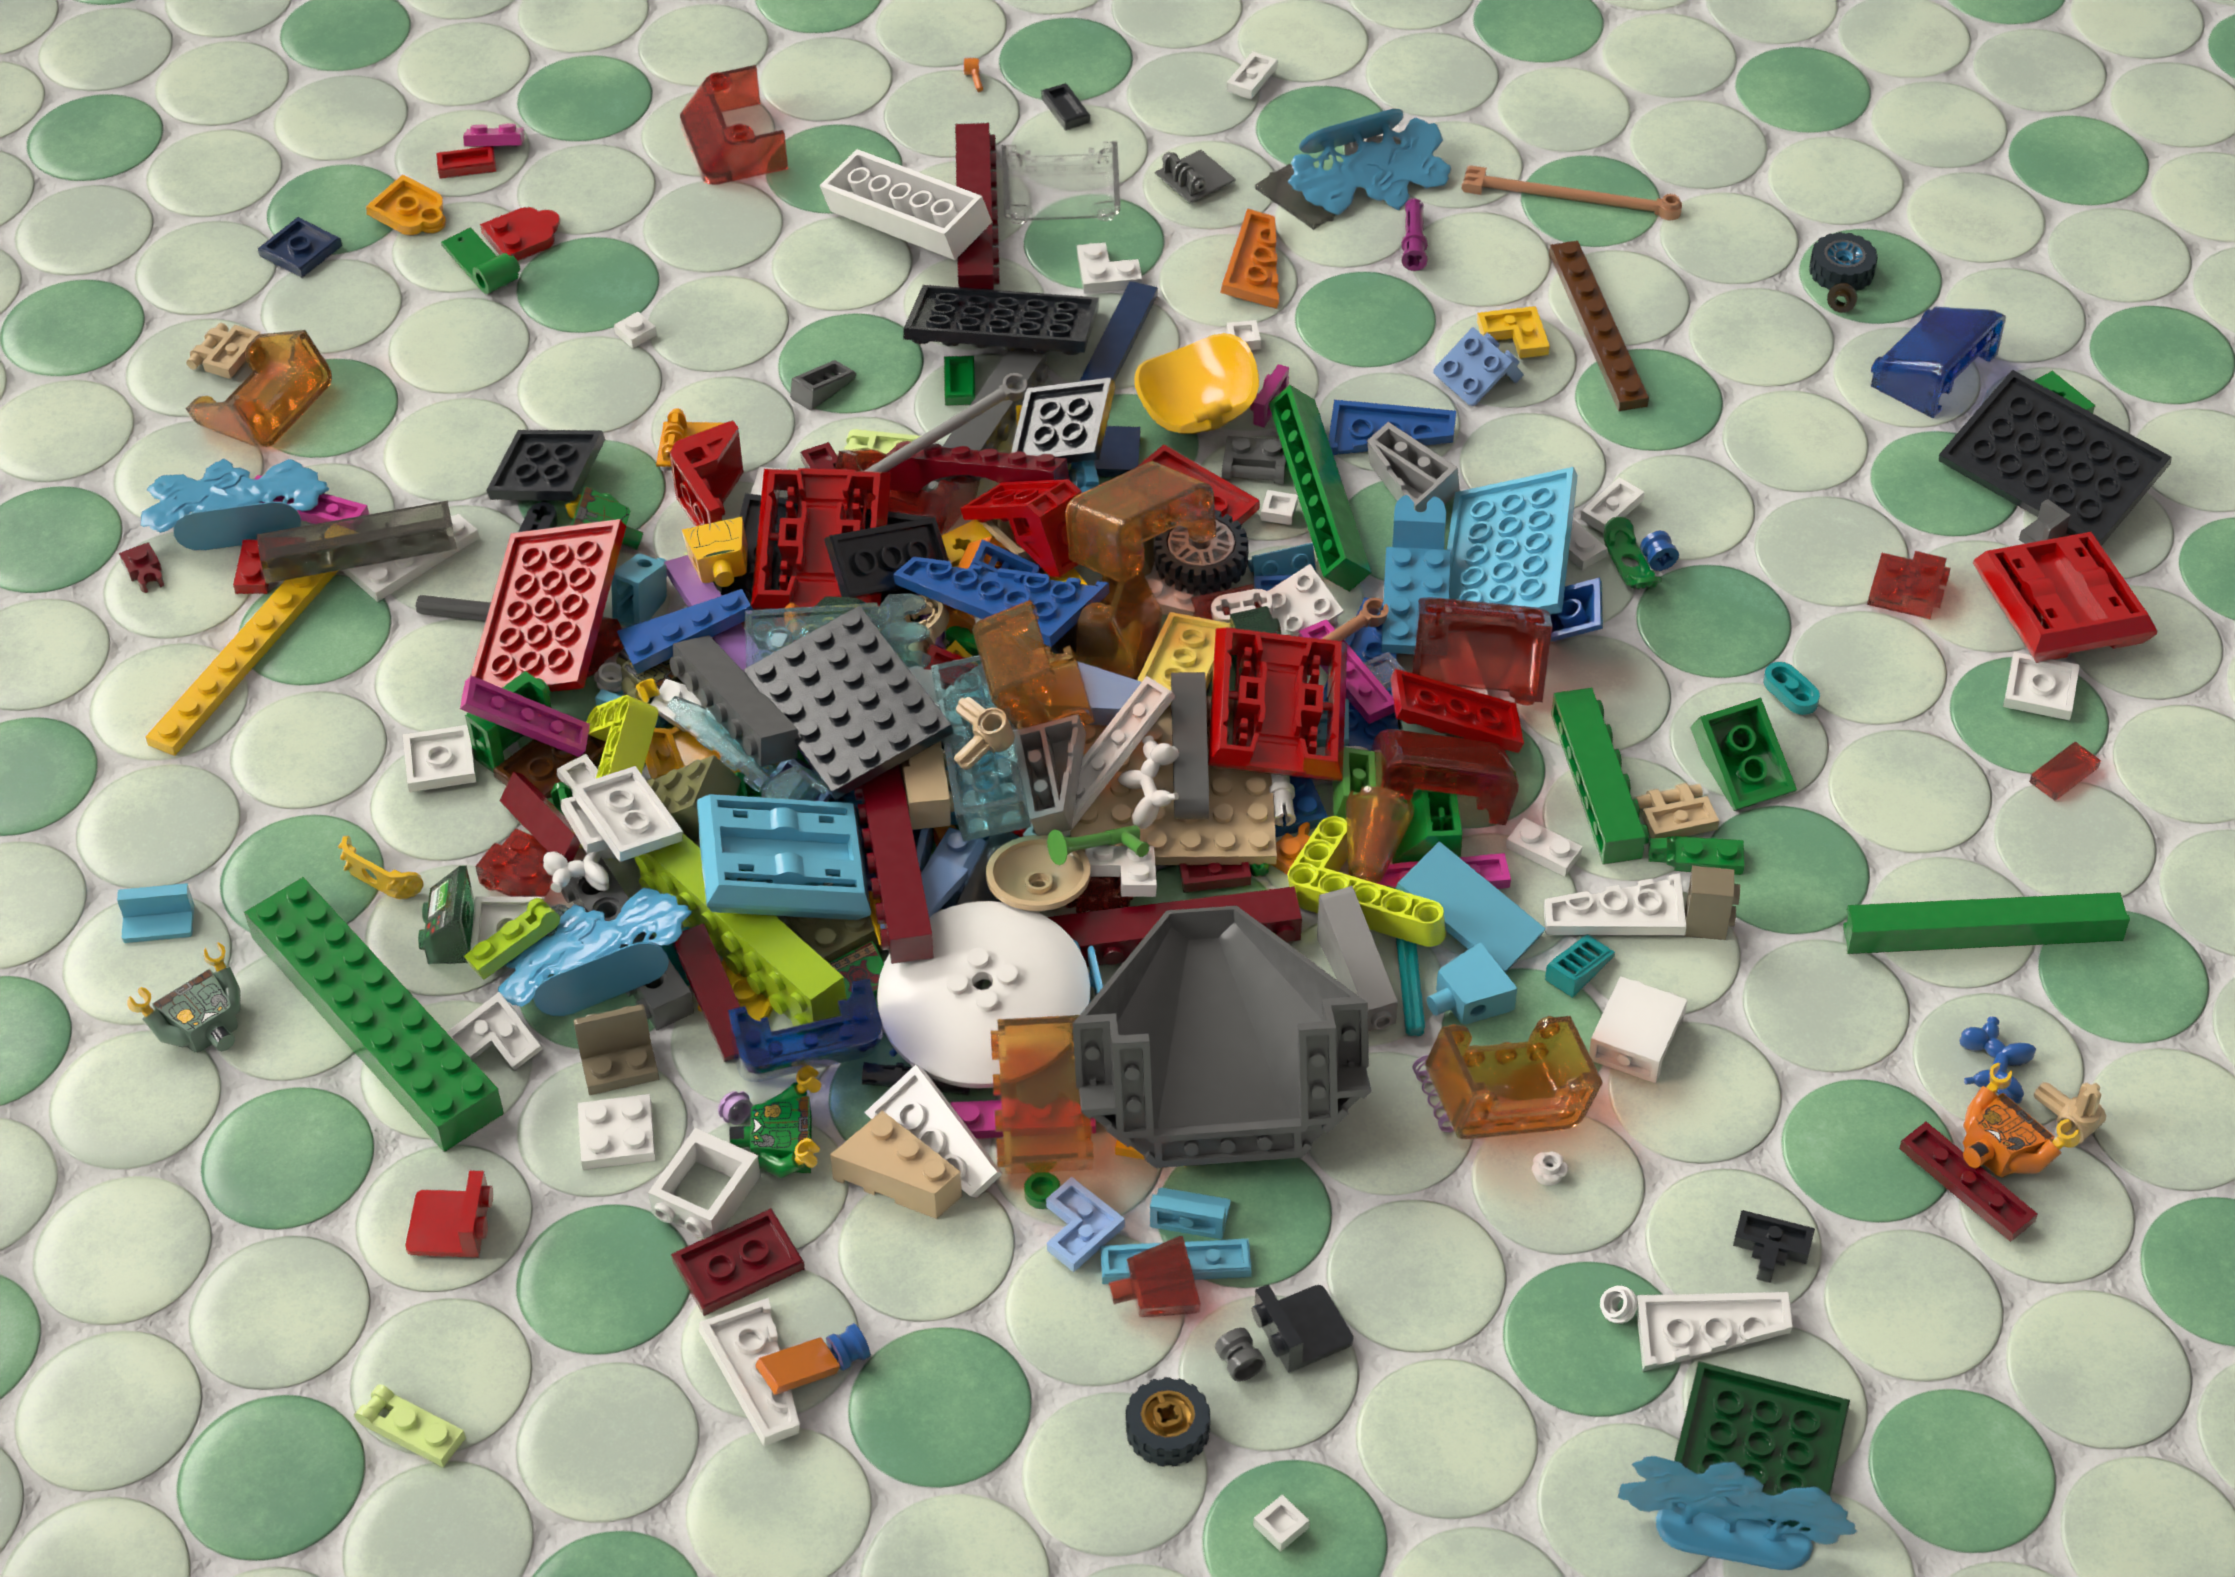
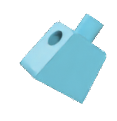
M636 554L615 569L611 583L612 622L630 627L648 621L653 617L667 597L666 564L664 563L667 561L666 559H654L643 554Z
M1480 942L1440 968L1437 974V992L1427 997V1005L1433 1015L1438 1016L1451 1010L1458 1021L1466 1025L1515 1010L1517 987Z

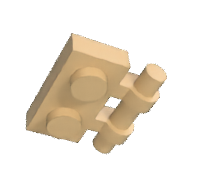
M219 323L205 334V340L201 345H196L192 349L186 364L192 370L203 364L206 372L231 379L262 342L261 333L238 325H234L229 330L224 323Z
M1687 783L1675 785V789L1659 791L1658 789L1648 790L1646 795L1634 798L1638 801L1639 809H1643L1642 819L1647 826L1651 838L1684 837L1718 830L1719 819L1708 796L1702 797L1703 790L1700 784L1688 786Z

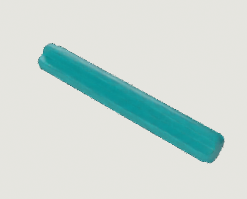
M1396 938L1405 1032L1410 1037L1415 1035L1419 1037L1424 1034L1425 1019L1417 944Z

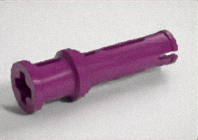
M1410 199L1405 204L1406 235L1401 241L1404 251L1401 262L1407 270L1419 271L1428 262L1425 252L1428 242L1425 235H1423L1424 204L1423 202L1420 203L1419 199Z

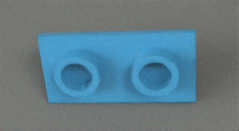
M1313 543L1254 555L1252 559L1248 560L1249 571L1254 572V576L1294 575L1309 564L1316 571Z

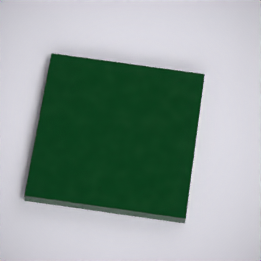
M1698 1361L1674 1461L1680 1462L1684 1467L1696 1474L1705 1473L1709 1469V1465L1735 1462L1745 1471L1744 1475L1752 1476L1763 1484L1762 1492L1771 1496L1781 1494L1793 1488L1818 1487L1830 1496L1850 1400ZM1788 1520L1782 1522L1781 1524L1788 1525L1790 1527H1795L1798 1524H1800V1522L1796 1520ZM1803 1527L1801 1530L1809 1531L1810 1528Z

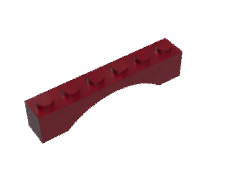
M903 441L897 443L896 446L885 455V458L893 454L897 450L901 449L902 447L906 446L907 444L911 443L912 441ZM940 444L928 446L887 471L891 472L890 490L918 492L927 484L939 478L952 475H973L987 478L997 483L1069 479L1067 459L1055 458L1052 454L1033 456L1026 455L1022 451L1001 453L996 449L979 451L970 450L967 446L947 448L942 447Z

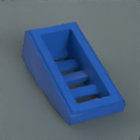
M983 539L971 563L983 566V571L995 573L998 571L995 568L997 561L1003 564L1001 567L1003 569L1009 568L1011 570L1038 573L1041 568L1039 565ZM986 553L992 557L989 564L983 562Z

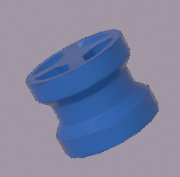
M1659 530L1648 534L1640 544L1642 553L1648 557L1647 561L1651 569L1655 571L1666 570L1672 567L1679 559V552L1676 546L1672 544L1669 534L1665 531Z
M854 1323L847 1326L845 1332L839 1335L833 1333L826 1337L827 1346L841 1365L840 1369L842 1371L850 1368L852 1362L857 1359L864 1361L871 1356L863 1333Z

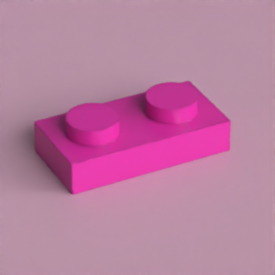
M511 123L501 124L499 128H488L485 124H476L470 126V129H467L463 135L464 147L521 145L525 139L524 127L516 128V124Z
M1278 364L1272 374H1268L1265 377L1263 388L1259 394L1257 393L1255 400L1250 405V410L1253 411V425L1265 428L1272 417L1269 403L1289 386V367Z

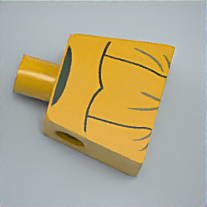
M742 517L682 529L688 557L701 582H715L718 586L727 587L733 583L734 577L747 573L748 542Z

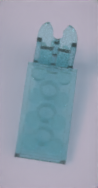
M889 594L879 607L877 603L745 611L746 668L859 605L907 668L913 666L925 668L930 664L931 656L922 651H911L908 649V646L911 643L922 642L928 638L930 631L926 626L917 622H906L905 616L917 614L926 608V602L923 598L913 594Z
M674 696L667 705L676 714L673 719L679 725L689 731L691 728L699 734L696 739L709 750L713 751L715 748L722 754L720 760L734 771L739 769L746 775L743 780L750 787L758 792L762 789L761 798L814 801L820 792L824 795L827 792L830 794L814 770L795 765L780 773L772 765L760 767L751 756L745 753L743 747L731 738L729 732L721 723H717L710 711L703 706L678 696Z

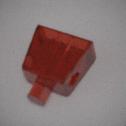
M1178 1236L1128 1258L1126 1268L1129 1278L1108 1282L1113 1305L1135 1300L1139 1317L1195 1314L1200 1312L1201 1303L1183 1236Z

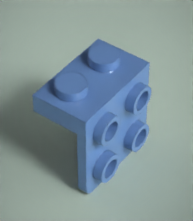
M1474 327L1463 336L1433 370L1434 374L1469 406H1475L1504 374L1515 384L1524 376L1517 367L1520 361L1508 350L1505 353L1501 352L1498 349L1500 344L1489 333L1483 336Z

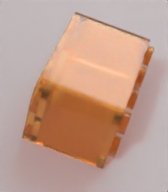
M1153 461L1075 496L1068 503L1065 513L1069 560L1120 583L1133 578L1142 570L1144 566L1143 542L1178 525L1186 527L1190 539L1198 543H1204L1217 537L1214 492L1210 484Z
M1030 600L984 618L973 625L972 631L992 702L997 708L1003 710L1008 720L1018 730L1079 714L1084 728L1086 725L1095 722L1075 652L1068 646L1063 648V654H1054L1049 646L1045 647L1037 621L1039 619L1037 609Z
M1079 1015L997 1019L998 1030L991 1031L992 1060H999L1000 1074H993L994 1096H1001L1002 1109L995 1110L996 1132L1003 1131V1138L996 1139L997 1167H1005V1174L1093 1169L1094 1150L1093 1141H1091V1120L1081 1113L1079 1089L1076 1088L1073 1023Z
M1571 1016L1544 1017L1538 1021L1527 1042H1504L1495 1045L1469 1046L1472 1035L1467 1027L1456 1024L1441 1027L1425 1062V1068L1456 1136L1460 1139H1477L1572 1128L1585 1118L1603 1084Z

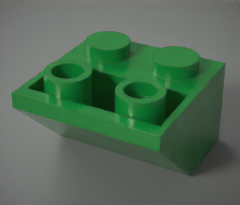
M1456 786L1421 787L1387 811L1392 864L1420 861L1439 841L1455 855L1461 857L1462 828Z

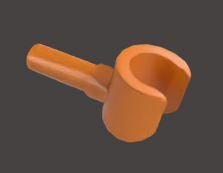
M964 58V75H972L977 92H981L983 86L980 80L979 59Z

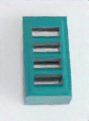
M1587 934L1556 956L1546 966L1545 980L1573 998L1615 956V951ZM1588 947V948L1592 949L1593 951H1595L1596 953H1598L1599 956H1597V955H1595L1594 953L1590 952V951L1587 950L1586 948ZM1580 954H1583L1584 956H1586L1587 958L1591 959L1592 961H1591V962L1587 961L1586 959H1584L1583 957H1581ZM1573 961H1576L1577 963H1579L1580 965H1582L1583 968H1581V967H1579L1578 965H1576L1575 963H1573ZM1568 967L1569 969L1574 971L1575 974L1571 973L1566 968Z

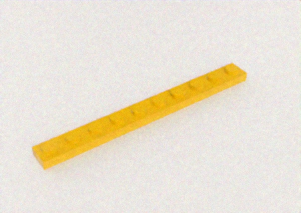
M334 525L145 736L148 746L176 756L340 570L338 560L353 555L362 545L360 535Z

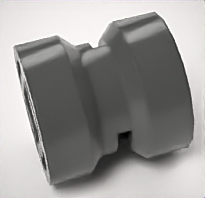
M1235 1328L1228 1331L1215 1344L1217 1354L1223 1361H1227V1371L1232 1379L1237 1382L1246 1381L1254 1377L1264 1368L1266 1363L1260 1350L1252 1346L1253 1338L1246 1328Z

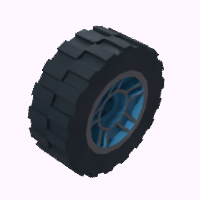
M1836 232L1835 234H1827L1825 237L1819 238L1818 242H1815L1813 245L1809 265L1810 275L1812 274V279L1819 283V286L1825 287L1828 290L1834 285L1846 283L1851 285L1855 291H1861L1867 285L1869 286L1872 279H1874L1878 259L1877 250L1870 241L1865 240L1862 236L1853 235V233Z

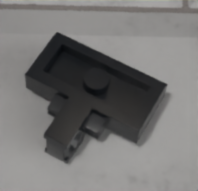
M1741 1210L1733 1246L1753 1251L1751 1258L1760 1260L1756 1279L1771 1283L1775 1264L1785 1266L1786 1259L1807 1264L1815 1228Z

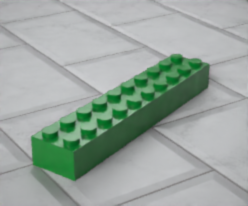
M304 877L244 912L252 939L443 1152H446L504 1114L499 1090L496 1085Z

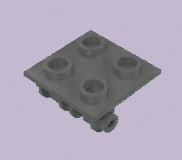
M1201 149L1182 159H1179L1178 155L1174 152H1166L1162 157L1163 168L1155 171L1158 177L1188 203H1192L1236 181L1231 174Z

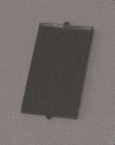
M1291 164L1284 166L1275 173L1270 172L1268 177L1255 184L1257 191L1313 230L1327 221H1333L1334 217L1337 216L1326 211L1322 206H1316L1306 201L1302 191H1296L1292 188V185L1288 183V180L1294 174Z

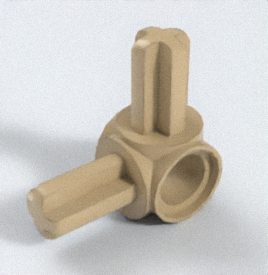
M970 697L961 698L958 701L956 712L973 725L972 732L974 734V737L954 757L961 768L969 770L988 751L992 753L1002 752L1011 747L1014 743L1015 735L1003 710L999 708L985 709Z
M2045 1082L2041 1083L2034 1093L2036 1100L2058 1115L2057 1125L2064 1119L2071 1120L2072 1127L2064 1135H2072L2079 1129L2081 1136L2079 1144L2106 1121L2105 1110L2099 1104L2102 1096L2099 1092L2101 1087L2097 1083L2091 1085L2086 1082L2082 1084L2078 1097L2076 1096L2072 1099L2068 1098L2050 1083Z

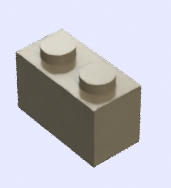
M1692 866L1685 905V937L1726 940L1728 926H1735L1736 906L1732 905H1739L1740 884H1734L1733 869Z

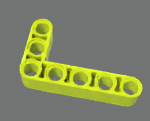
M624 695L593 708L586 721L590 724L588 735L606 742L596 778L634 766L642 775L658 719L657 707L629 695Z
M1331 816L1323 819L1318 824L1287 874L1289 887L1295 886L1299 908L1318 913L1319 895L1352 886L1370 930L1427 947L1437 946L1445 940L1444 910L1440 903L1340 873V869L1351 853L1348 822L1341 817Z

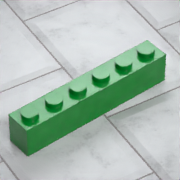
M1592 687L1554 693L1551 716L1602 864L1642 859L1644 845L1649 843L1648 829L1639 820V804L1637 799H1632L1631 784L1628 774H1623L1620 751L1613 747L1611 726L1604 722L1602 701L1596 699Z

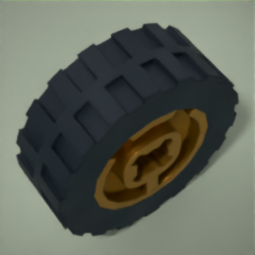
M1164 1377V1379L1159 1380L1156 1378L1150 1380L1145 1385L1139 1386L1138 1391L1130 1396L1129 1405L1126 1406L1125 1411L1127 1441L1129 1445H1132L1133 1451L1137 1456L1140 1455L1144 1458V1461L1156 1463L1157 1466L1165 1467V1465H1172L1174 1467L1179 1466L1183 1462L1188 1463L1193 1460L1194 1456L1200 1455L1203 1451V1446L1207 1445L1209 1440L1210 1407L1206 1403V1397L1203 1392L1200 1393L1198 1391V1387L1193 1384L1190 1385L1180 1378L1178 1380L1171 1379V1377Z

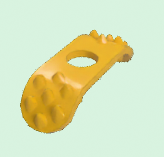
M350 836L342 837V842L338 845V848L343 850L340 860L346 861L344 871L348 870L354 877L396 899H408L421 892L424 887L421 875L416 872L401 873L397 870L388 872L355 854L356 848L352 846ZM366 869L370 870L376 876L377 880L372 878L367 873Z

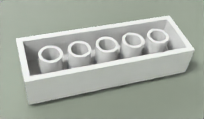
M858 149L820 185L831 212L953 260L992 223L981 195Z

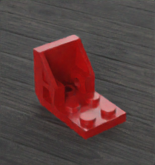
M733 420L675 442L670 451L676 499L695 527L722 521V516L725 515L723 503L744 473L739 430Z
M1069 479L1002 482L960 508L964 520H978L979 523L988 522L993 519H1000L1001 522L1009 521L1016 542L1050 577L1062 576L1101 550L1083 493Z

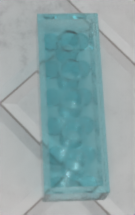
M997 651L932 665L931 670L937 706L951 723L954 734L944 738L943 742L955 815L963 842L1031 827L1015 743L1002 752L992 753L988 751L969 770L961 768L954 759L955 755L974 737L972 732L973 725L956 712L958 701L961 698L970 697L985 709L999 708L1003 710L1013 729L1004 677Z

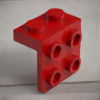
M469 1170L466 1191L420 1190L416 1193L405 1244L409 1255L479 1258L482 1239H486L487 1211L493 1204V1186L487 1185L484 1171Z

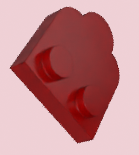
M522 207L480 224L483 236L499 255L507 253L519 261L549 249L554 244V233L558 230L560 217L558 213L552 210L538 211L532 207Z

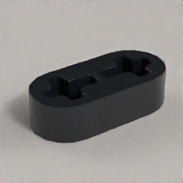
M540 502L531 506L518 532L557 527L558 520L555 507L547 502Z

